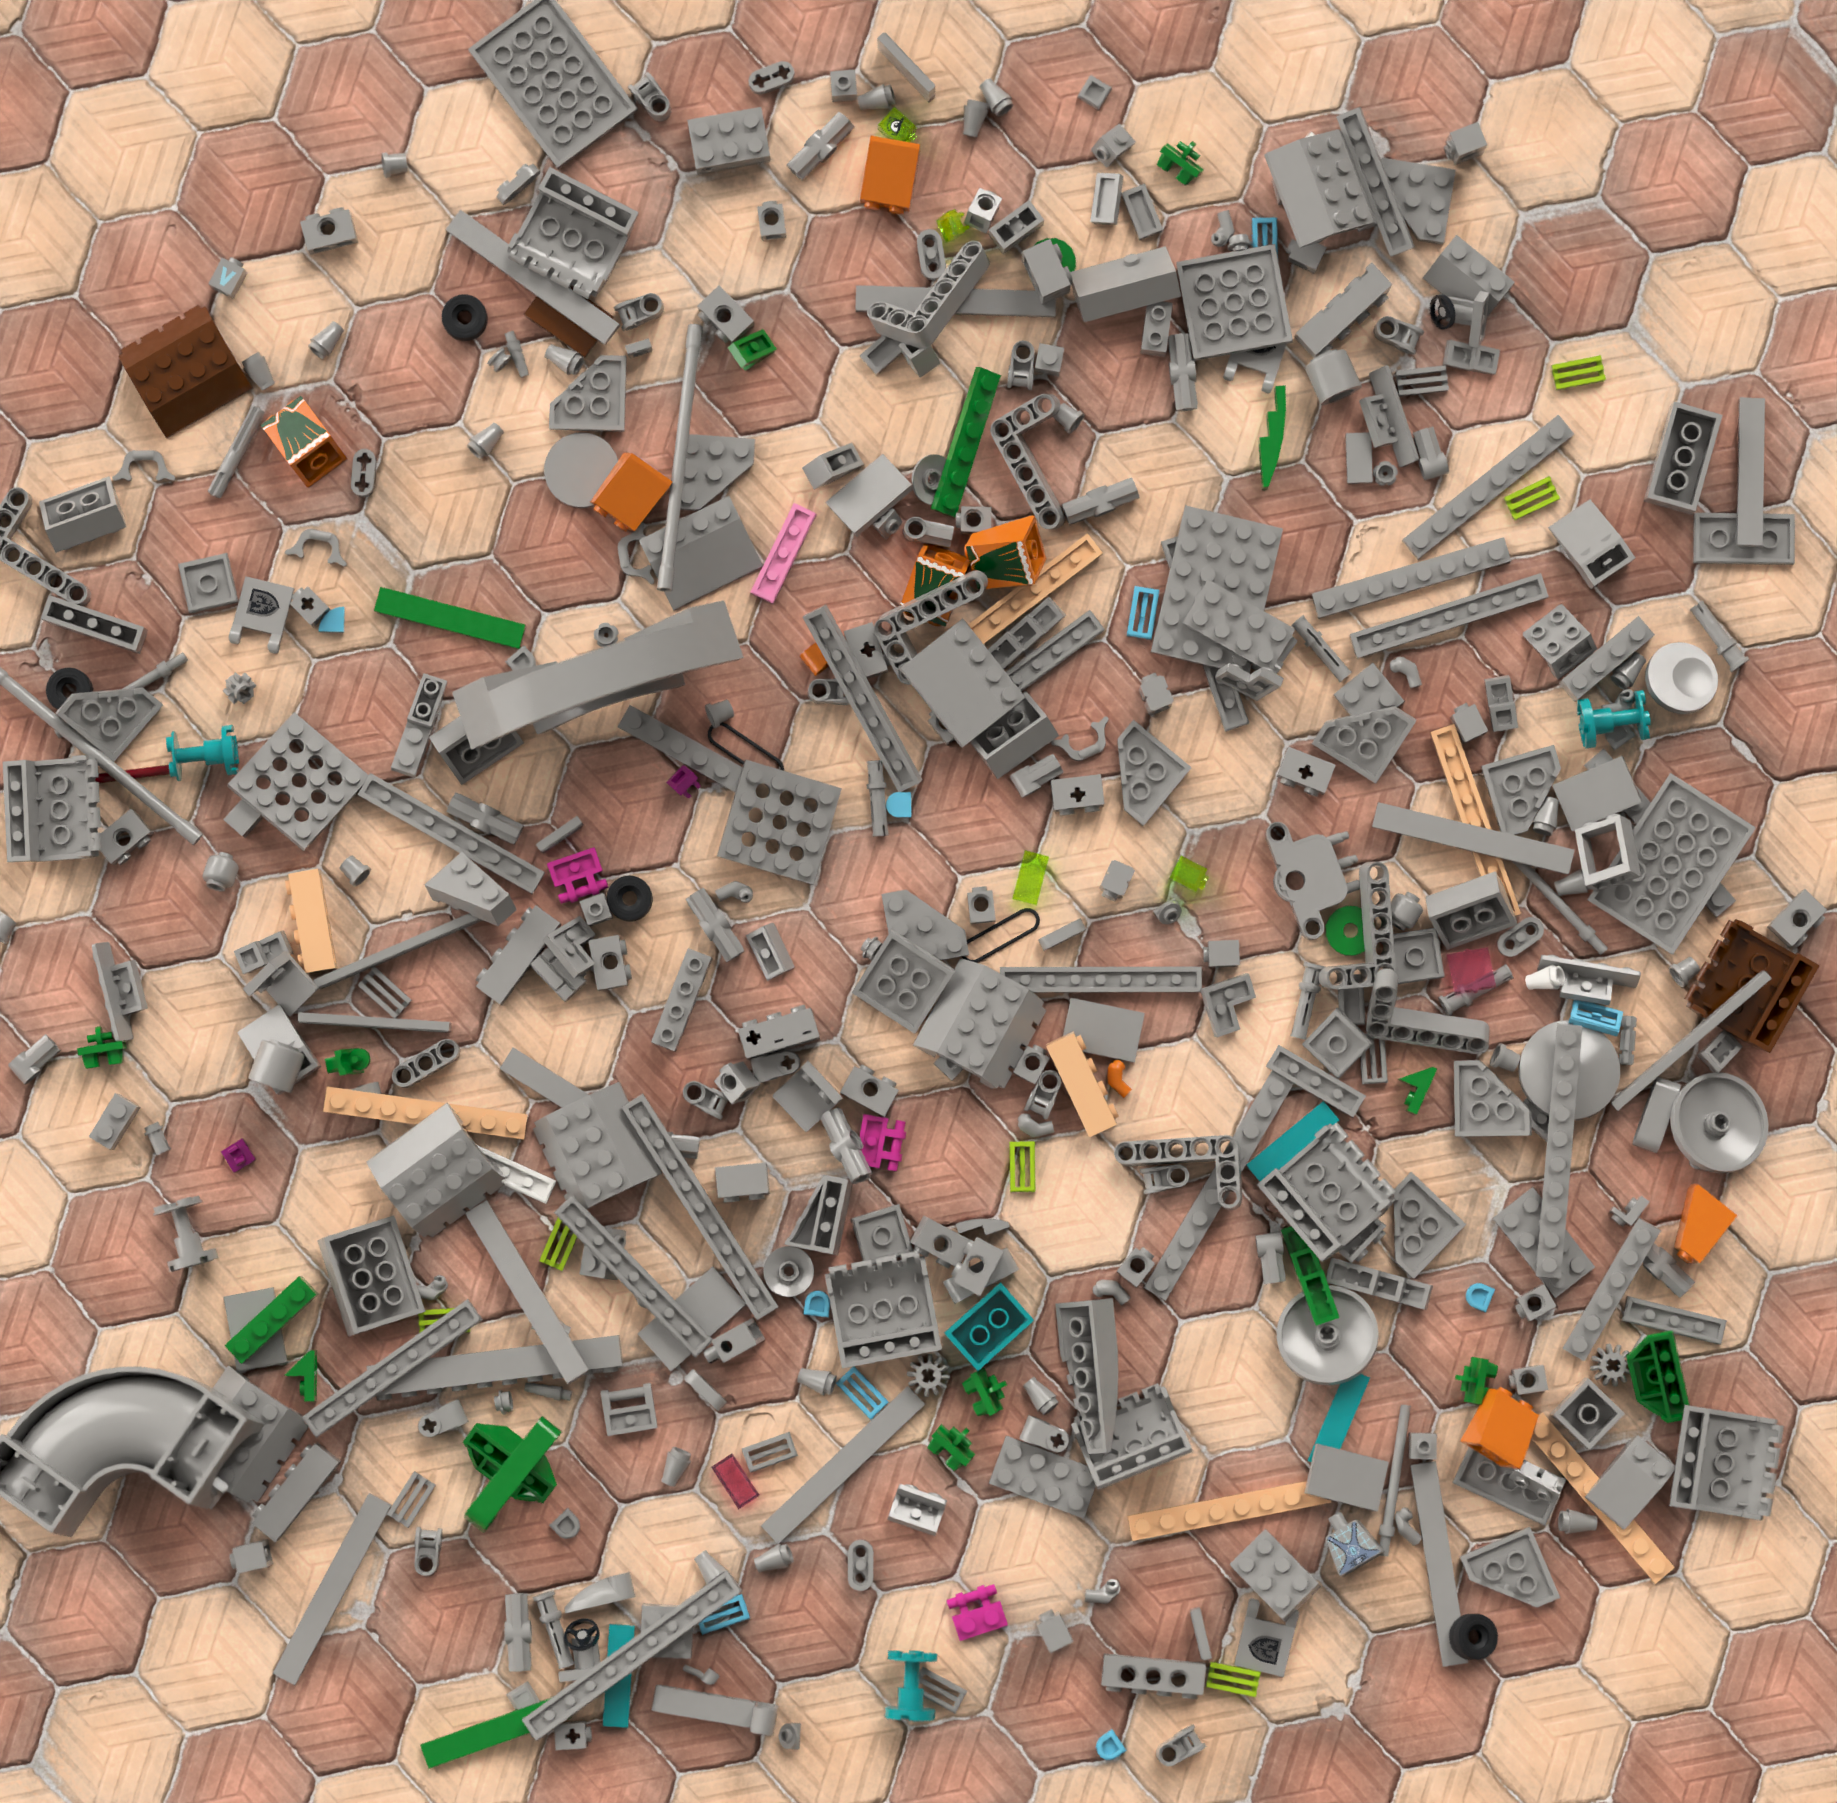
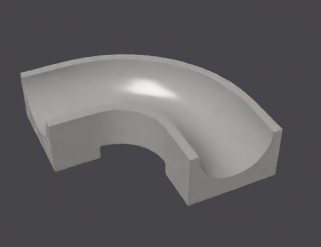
M725 601L687 608L624 638L625 641L602 647L559 663L556 661L482 677L453 691L452 693L471 750L480 748L530 724H533L538 735L600 708L639 696L679 688L685 685L683 673L738 661L744 658Z
M116 1367L98 1370L65 1382L50 1391L18 1419L7 1435H0V1496L49 1532L68 1537L73 1536L104 1489L116 1479L131 1473L146 1472L150 1474V1477L188 1504L208 1509L214 1501L211 1499L213 1483L225 1461L242 1441L250 1435L260 1432L265 1424L210 1386L179 1374L147 1367Z

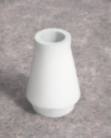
M1550 965L1540 971L1527 975L1525 981L1529 990L1559 989L1565 983V974L1560 966Z

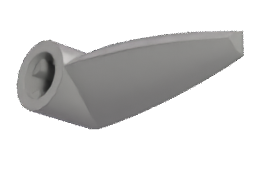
M630 1572L607 1577L586 1587L565 1606V1614L635 1597Z

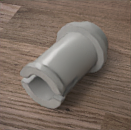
M159 1122L144 1128L146 1131L144 1135H148L156 1156L171 1149L163 1134V1125L160 1126Z

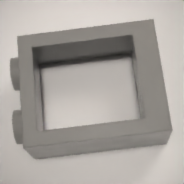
M1612 814L1607 816L1605 820L1588 822L1582 828L1575 830L1586 887L1597 892L1641 877L1630 820L1620 814ZM1617 830L1623 864L1596 872L1590 838Z

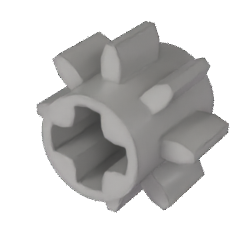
M235 672L234 675L225 680L226 688L223 692L233 704L237 701L245 704V702L254 697L253 688L256 687V684L247 673L240 676Z

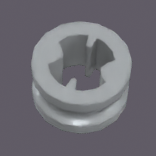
M501 348L489 359L487 364L489 366L493 365L494 371L497 373L506 366L512 356L510 354L506 355L505 350Z

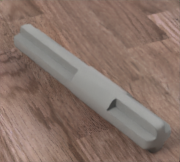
M256 406L250 408L208 489V493L216 498L222 497L264 416L262 409Z

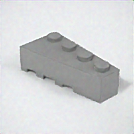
M1373 263L1365 268L1366 272L1361 277H1355L1342 294L1336 295L1325 306L1324 310H1320L1296 332L1294 337L1313 358L1332 350L1333 346L1331 344L1337 338L1342 341L1352 332L1350 327L1356 321L1358 324H1361L1369 317L1370 313L1368 311L1374 305L1380 307L1389 298L1386 294L1389 292L1392 283Z

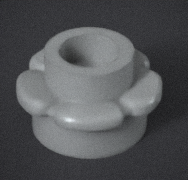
M1238 234L1229 238V245L1227 247L1232 252L1249 249L1252 246V242L1249 241L1248 235Z
M1383 461L1379 463V466H1375L1373 476L1379 485H1392L1396 481L1398 470L1395 465L1390 464L1388 461ZM1386 471V472L1388 473V475H1387V476H1384V475H1383V472Z
M602 623L594 631V639L597 640V644L601 647L615 644L618 641V630L614 625ZM605 633H608V634H609V636H608L607 638L604 637V634H605Z
M878 937L865 940L861 947L863 958L873 960L883 944L878 940Z
M499 1390V1396L494 1397L495 1408L505 1415L507 1412L513 1411V1400L510 1391L502 1392V1390Z

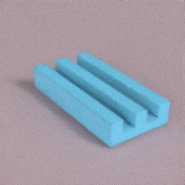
M1277 217L1252 218V248L1258 247L1257 223H1262V246L1267 245V223H1272V244H1275L1278 258Z
M1139 586L1134 587L1127 636L1147 640L1152 639L1160 590ZM1139 592H1142L1144 594L1138 631L1136 632L1133 631L1138 595ZM1154 594L1148 632L1142 633L1148 595Z
M1574 1000L1568 1023L1581 1025L1582 1027L1617 1037L1623 1011L1591 1002ZM1578 1008H1579V1009L1586 1010V1011H1590V1012H1593V1013H1588V1012H1585V1011H1581V1010H1578ZM1602 1015L1607 1016V1017L1614 1018V1019H1616V1020L1609 1019V1018H1606V1017H1602Z
M855 1366L836 1382L870 1420L889 1403ZM853 1373L881 1401L879 1405L851 1378ZM846 1380L874 1408L872 1412L843 1384Z
M737 1595L725 1604L728 1605L739 1601V1606L710 1615L701 1621L699 1627L702 1635L750 1619L743 1595ZM741 1610L743 1612V1615L706 1628L704 1626L706 1622Z

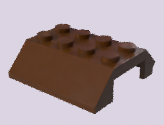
M199 305L185 312L186 318L181 320L180 316L162 325L163 331L160 332L157 328L141 337L142 343L139 345L134 341L122 348L123 354L118 356L150 414L166 438L253 389L206 307L200 308Z
M1735 919L1734 922L1728 920L1720 934L1724 938L1723 942L1717 939L1708 955V958L1712 960L1711 963L1704 962L1695 978L1699 981V984H1692L1684 998L1688 1001L1686 1007L1703 1019H1706L1760 971H1766L1772 979L1719 1023L1717 1027L1750 1045L1771 1053L1820 965L1799 953L1794 954L1754 931V927L1741 920Z

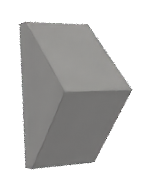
M1723 1030L1697 1056L1713 1073H1717L1725 1067L1743 1046L1732 1034Z

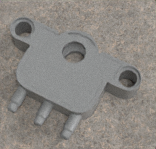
M1274 822L1269 825L1265 832V838L1277 868L1273 879L1274 889L1279 897L1290 902L1302 936L1308 940H1316L1324 932V923L1319 911L1339 904L1348 893L1360 889L1359 880L1346 883L1341 870L1357 863L1358 858L1356 855L1337 860L1333 845L1349 839L1347 831L1328 837L1319 834L1311 835L1293 842L1287 826L1281 822ZM1278 827L1283 830L1284 837L1282 840L1276 841L1270 836L1272 828ZM1290 872L1299 873L1304 880L1303 887L1299 890H1291L1286 885L1285 879L1287 874ZM1313 921L1318 924L1319 932L1316 935L1307 933L1305 927L1308 922Z

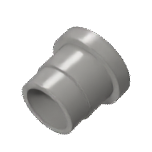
M385 152L381 154L385 178L391 177V174L408 171L405 153L388 155Z
M1066 403L1060 405L1059 412L1053 418L1065 427L1067 433L1071 434L1082 422L1084 413L1081 411L1077 412Z
M727 699L713 705L710 703L705 705L706 714L714 728L719 727L720 723L735 716L733 708Z
M353 855L349 856L340 866V870L350 879V884L353 887L360 885L371 872V868L368 865H363Z
M0 913V942L7 944L9 941L8 936L16 922L3 913Z
M1692 957L1669 966L1672 978L1680 987L1688 985V981L1700 971L1698 964Z
M1499 1043L1492 1054L1490 1066L1494 1068L1501 1067L1514 1072L1520 1061V1054L1507 1049L1506 1045Z

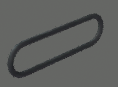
M724 722L720 723V726L726 727L728 730H730L731 732H733L734 734H736L737 736H739L740 738H742L743 740H745L746 742H748L749 744H751L752 746L766 754L768 757L776 761L780 766V770L784 771L783 763L777 757H775L774 755H772L771 753H769L768 751H766L765 749L751 741L749 738H747L746 736H744ZM711 725L708 730L709 741L743 765L744 761L712 739L711 732L714 727Z
M1031 908L1021 909L967 940V944L1024 912H1031L1036 917L1034 927L978 959L970 960L966 956H962V958L978 963L1032 933L1040 924L1038 913Z

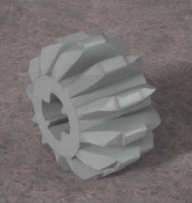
M1606 1344L1607 1353L1602 1348H1598L1597 1352L1601 1357H1591V1360L1598 1362V1365L1591 1366L1590 1370L1600 1371L1594 1378L1599 1380L1604 1376L1602 1384L1605 1386L1608 1385L1610 1378L1614 1387L1618 1386L1617 1377L1623 1383L1627 1382L1623 1373L1630 1374V1371L1626 1368L1628 1362L1624 1358L1630 1352L1626 1350L1620 1354L1621 1345H1616L1613 1352L1611 1344ZM1608 1360H1616L1618 1362V1365H1615L1617 1366L1615 1371L1607 1370L1606 1366H1609V1364H1606Z
M928 1354V1363H924L923 1357L920 1355L918 1356V1360L921 1363L920 1366L914 1362L910 1363V1366L917 1371L907 1372V1376H916V1379L908 1384L909 1386H913L916 1383L919 1384L915 1390L916 1394L920 1393L923 1387L925 1388V1397H929V1388H932L935 1396L939 1395L936 1388L937 1385L942 1389L947 1387L944 1383L940 1382V1379H950V1375H941V1372L947 1370L948 1366L937 1367L942 1361L940 1357L936 1359L934 1364L931 1363L932 1354ZM928 1368L933 1369L935 1380L933 1382L929 1380V1383L924 1382V1375L921 1374L924 1369L928 1371Z

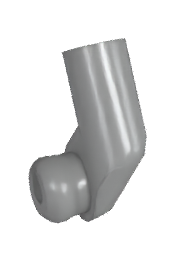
M1229 210L1217 213L1220 227L1211 236L1212 243L1217 247L1225 246L1229 242V238L1234 234Z
M1397 657L1390 662V669L1394 673L1401 672L1407 676L1410 689L1422 685L1415 663L1404 657Z
M733 881L715 890L720 902L731 896L744 903L750 902L753 898L752 889L738 881Z
M1102 1279L1093 1286L1095 1296L1113 1295L1121 1306L1130 1299V1296L1115 1280Z
M1404 1507L1395 1514L1398 1532L1415 1546L1421 1541L1422 1536L1410 1526L1408 1521L1412 1519L1413 1515L1408 1508Z

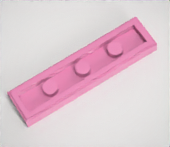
M796 503L793 504L750 592L751 594L771 604L774 603L817 515L816 513Z

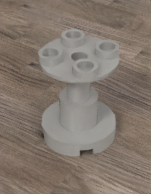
M199 1196L178 1200L177 1204H164L154 1207V1216L172 1213L178 1238L174 1239L179 1258L167 1262L169 1272L180 1270V1268H189L219 1258L216 1248L203 1251L199 1233H193L186 1208L202 1203L203 1201L200 1200Z

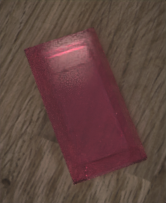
M732 1453L711 1467L738 1509L760 1496Z

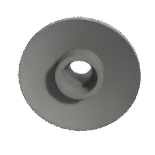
M931 454L923 457L918 461L912 473L913 491L918 499L926 504L933 503L946 462V458L941 455Z
M793 1246L780 1247L774 1250L766 1259L763 1270L764 1279L768 1287L776 1294L785 1297L796 1296L803 1293L810 1286L814 1276V1266L808 1254L800 1248ZM790 1266L794 1269L792 1276L785 1275L784 1269Z

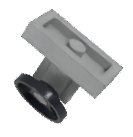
M1480 291L1474 301L1448 297L1444 294L1436 295L1430 302L1431 319L1442 330L1451 328L1454 323L1471 326L1469 346L1479 348L1485 337L1490 292ZM1437 299L1439 300L1440 304L1438 307V316H1436L1435 313V303ZM1446 319L1449 323L1447 326H1444L1440 321Z
M585 1618L578 1619L566 1628L564 1639L567 1646L573 1650L575 1669L558 1672L559 1682L577 1680L600 1663L598 1646L600 1631L594 1621ZM584 1623L593 1625L588 1630L584 1628L577 1631L572 1629ZM569 1633L575 1637L572 1639V1644L568 1642Z

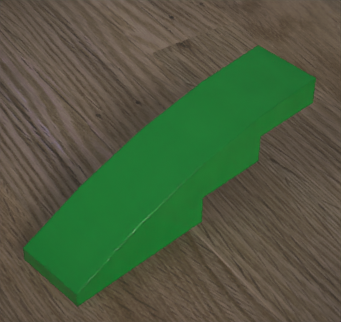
M1286 385L1275 386L1276 411H1269L1266 414L1268 437H1259L1258 440L1262 490H1267L1283 441L1286 417Z
M1292 1226L1281 1229L1285 1245L1315 1326L1340 1318L1318 1257Z

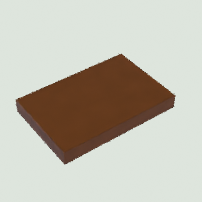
M537 296L524 313L527 318L574 351L579 352L584 358L587 357L598 341ZM583 297L585 300H587V301L590 302L592 305H594L595 307H597L599 310H601L602 312H604V313H605L606 315H608L610 318L614 319V316H612L611 314H609L607 311H605L604 309H602L600 306H598L597 304H595L593 301H591L590 299H587V298Z

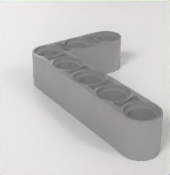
M969 241L960 249L915 312L885 302L872 304L867 310V315L876 332L917 348L929 347L988 269L990 261L981 243Z
M1051 394L1036 396L995 420L990 427L991 435L1036 519L1045 529L1060 528L1065 522V514L1022 434L1059 412L1060 401ZM1048 398L1052 403L1050 411L1045 412L1042 409V402ZM1024 411L1030 414V421L1026 425L1020 419ZM1003 423L1007 424L1009 428V433L1005 437L1001 436L999 428ZM1015 445L1019 446L1021 454L1017 459L1011 455V449ZM1026 467H1029L1033 472V476L1029 481L1023 477V471ZM1038 489H1041L1045 494V498L1041 503L1035 499V493ZM1050 511H1053L1057 517L1053 525L1047 522V514Z
M15 487L10 489L0 504V521L6 515L12 518V522L8 527H1L0 525V561L64 600L80 606L87 605L91 599V592L84 584L11 541L31 508L32 498L22 488ZM18 494H23L25 496L24 503L20 506H15L13 503L14 497ZM15 549L19 550V559L15 562H10L8 559L9 553ZM35 562H39L41 564V571L36 575H32L30 573V566ZM56 575L62 576V584L57 588H53L51 586L52 578ZM77 588H82L84 591L83 598L78 601L73 600V591Z
M971 571L879 617L874 625L875 636L895 674L902 683L911 684L899 669L917 655L906 632L981 596L988 585L987 576L983 572ZM969 580H977L981 588H972ZM947 591H955L959 598L957 600L949 598ZM925 601L934 602L936 610L928 609ZM903 612H911L914 615V620L909 621L905 619ZM881 622L890 623L893 628L892 631L884 630ZM893 644H900L904 648V653H897L893 648Z
M1366 862L1359 869L1366 963L1324 967L1320 971L1318 978L1324 988L1339 990L1372 987L1379 968L1383 967V969H1391L1396 972L1389 873L1386 865L1381 862ZM1373 866L1378 872L1374 880L1370 877V870ZM1375 891L1379 894V902L1376 905L1372 902V895ZM1376 917L1381 919V926L1378 930L1375 929L1373 924ZM1379 942L1383 945V951L1380 955L1375 950ZM1358 969L1361 972V979L1355 982L1353 974ZM1334 971L1337 974V981L1331 984L1329 976Z
M1382 969L1377 972L1367 1013L1366 1032L1369 1036L1376 1039L1472 1054H1482L1488 1050L1490 1027L1486 1022L1395 1007L1398 989V974L1391 969Z
M1220 1135L1125 1141L1119 1143L1114 1150L1116 1160L1123 1166L1128 1167L1216 1161L1219 1203L1223 1208L1231 1211L1236 1210L1242 1204L1240 1147L1231 1136ZM1227 1141L1234 1144L1233 1151L1230 1154H1223L1221 1152V1145ZM1200 1143H1206L1209 1147L1207 1154L1203 1156L1197 1155L1195 1151ZM1177 1144L1182 1145V1155L1180 1157H1172L1170 1153L1171 1148ZM1150 1146L1158 1148V1155L1153 1159H1148L1145 1155L1147 1148ZM1124 1148H1131L1133 1150L1132 1158L1126 1161L1122 1160L1120 1157L1121 1151ZM1228 1166L1235 1168V1175L1232 1179L1223 1178L1222 1171ZM1227 1192L1236 1193L1237 1199L1235 1203L1231 1205L1224 1203L1223 1199Z
M656 1685L652 1711L748 1727L752 1733L772 1736L775 1729L778 1705L666 1685Z

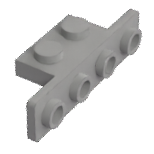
M1383 366L1369 373L1375 396L1365 397L1359 400L1374 448L1392 444L1399 467H1404L1418 461L1419 456L1389 366Z
M109 942L93 944V959L97 966L99 983L103 990L112 1034L116 1042L132 1040L134 1037L128 1014L148 1009L136 960L115 965Z
M1541 955L1537 971H1540L1550 965H1555L1563 969L1565 983L1560 987L1559 997L1603 1005H1610L1613 984L1636 988L1641 976L1640 971H1635L1628 967L1618 968L1604 963L1594 964L1580 959L1559 958L1556 955Z

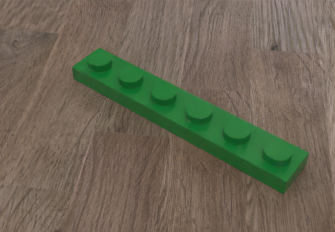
M982 367L975 368L931 510L956 518V513L964 494L1001 375Z

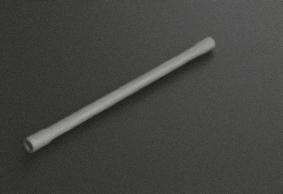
M689 324L687 329L686 357L671 481L673 482L670 485L662 561L657 590L662 592H671L673 587L680 507L698 354L701 347L703 326L698 324Z
M0 667V685L85 755H94V759H98V766L174 827L192 845H195L203 835L202 832L176 814Z

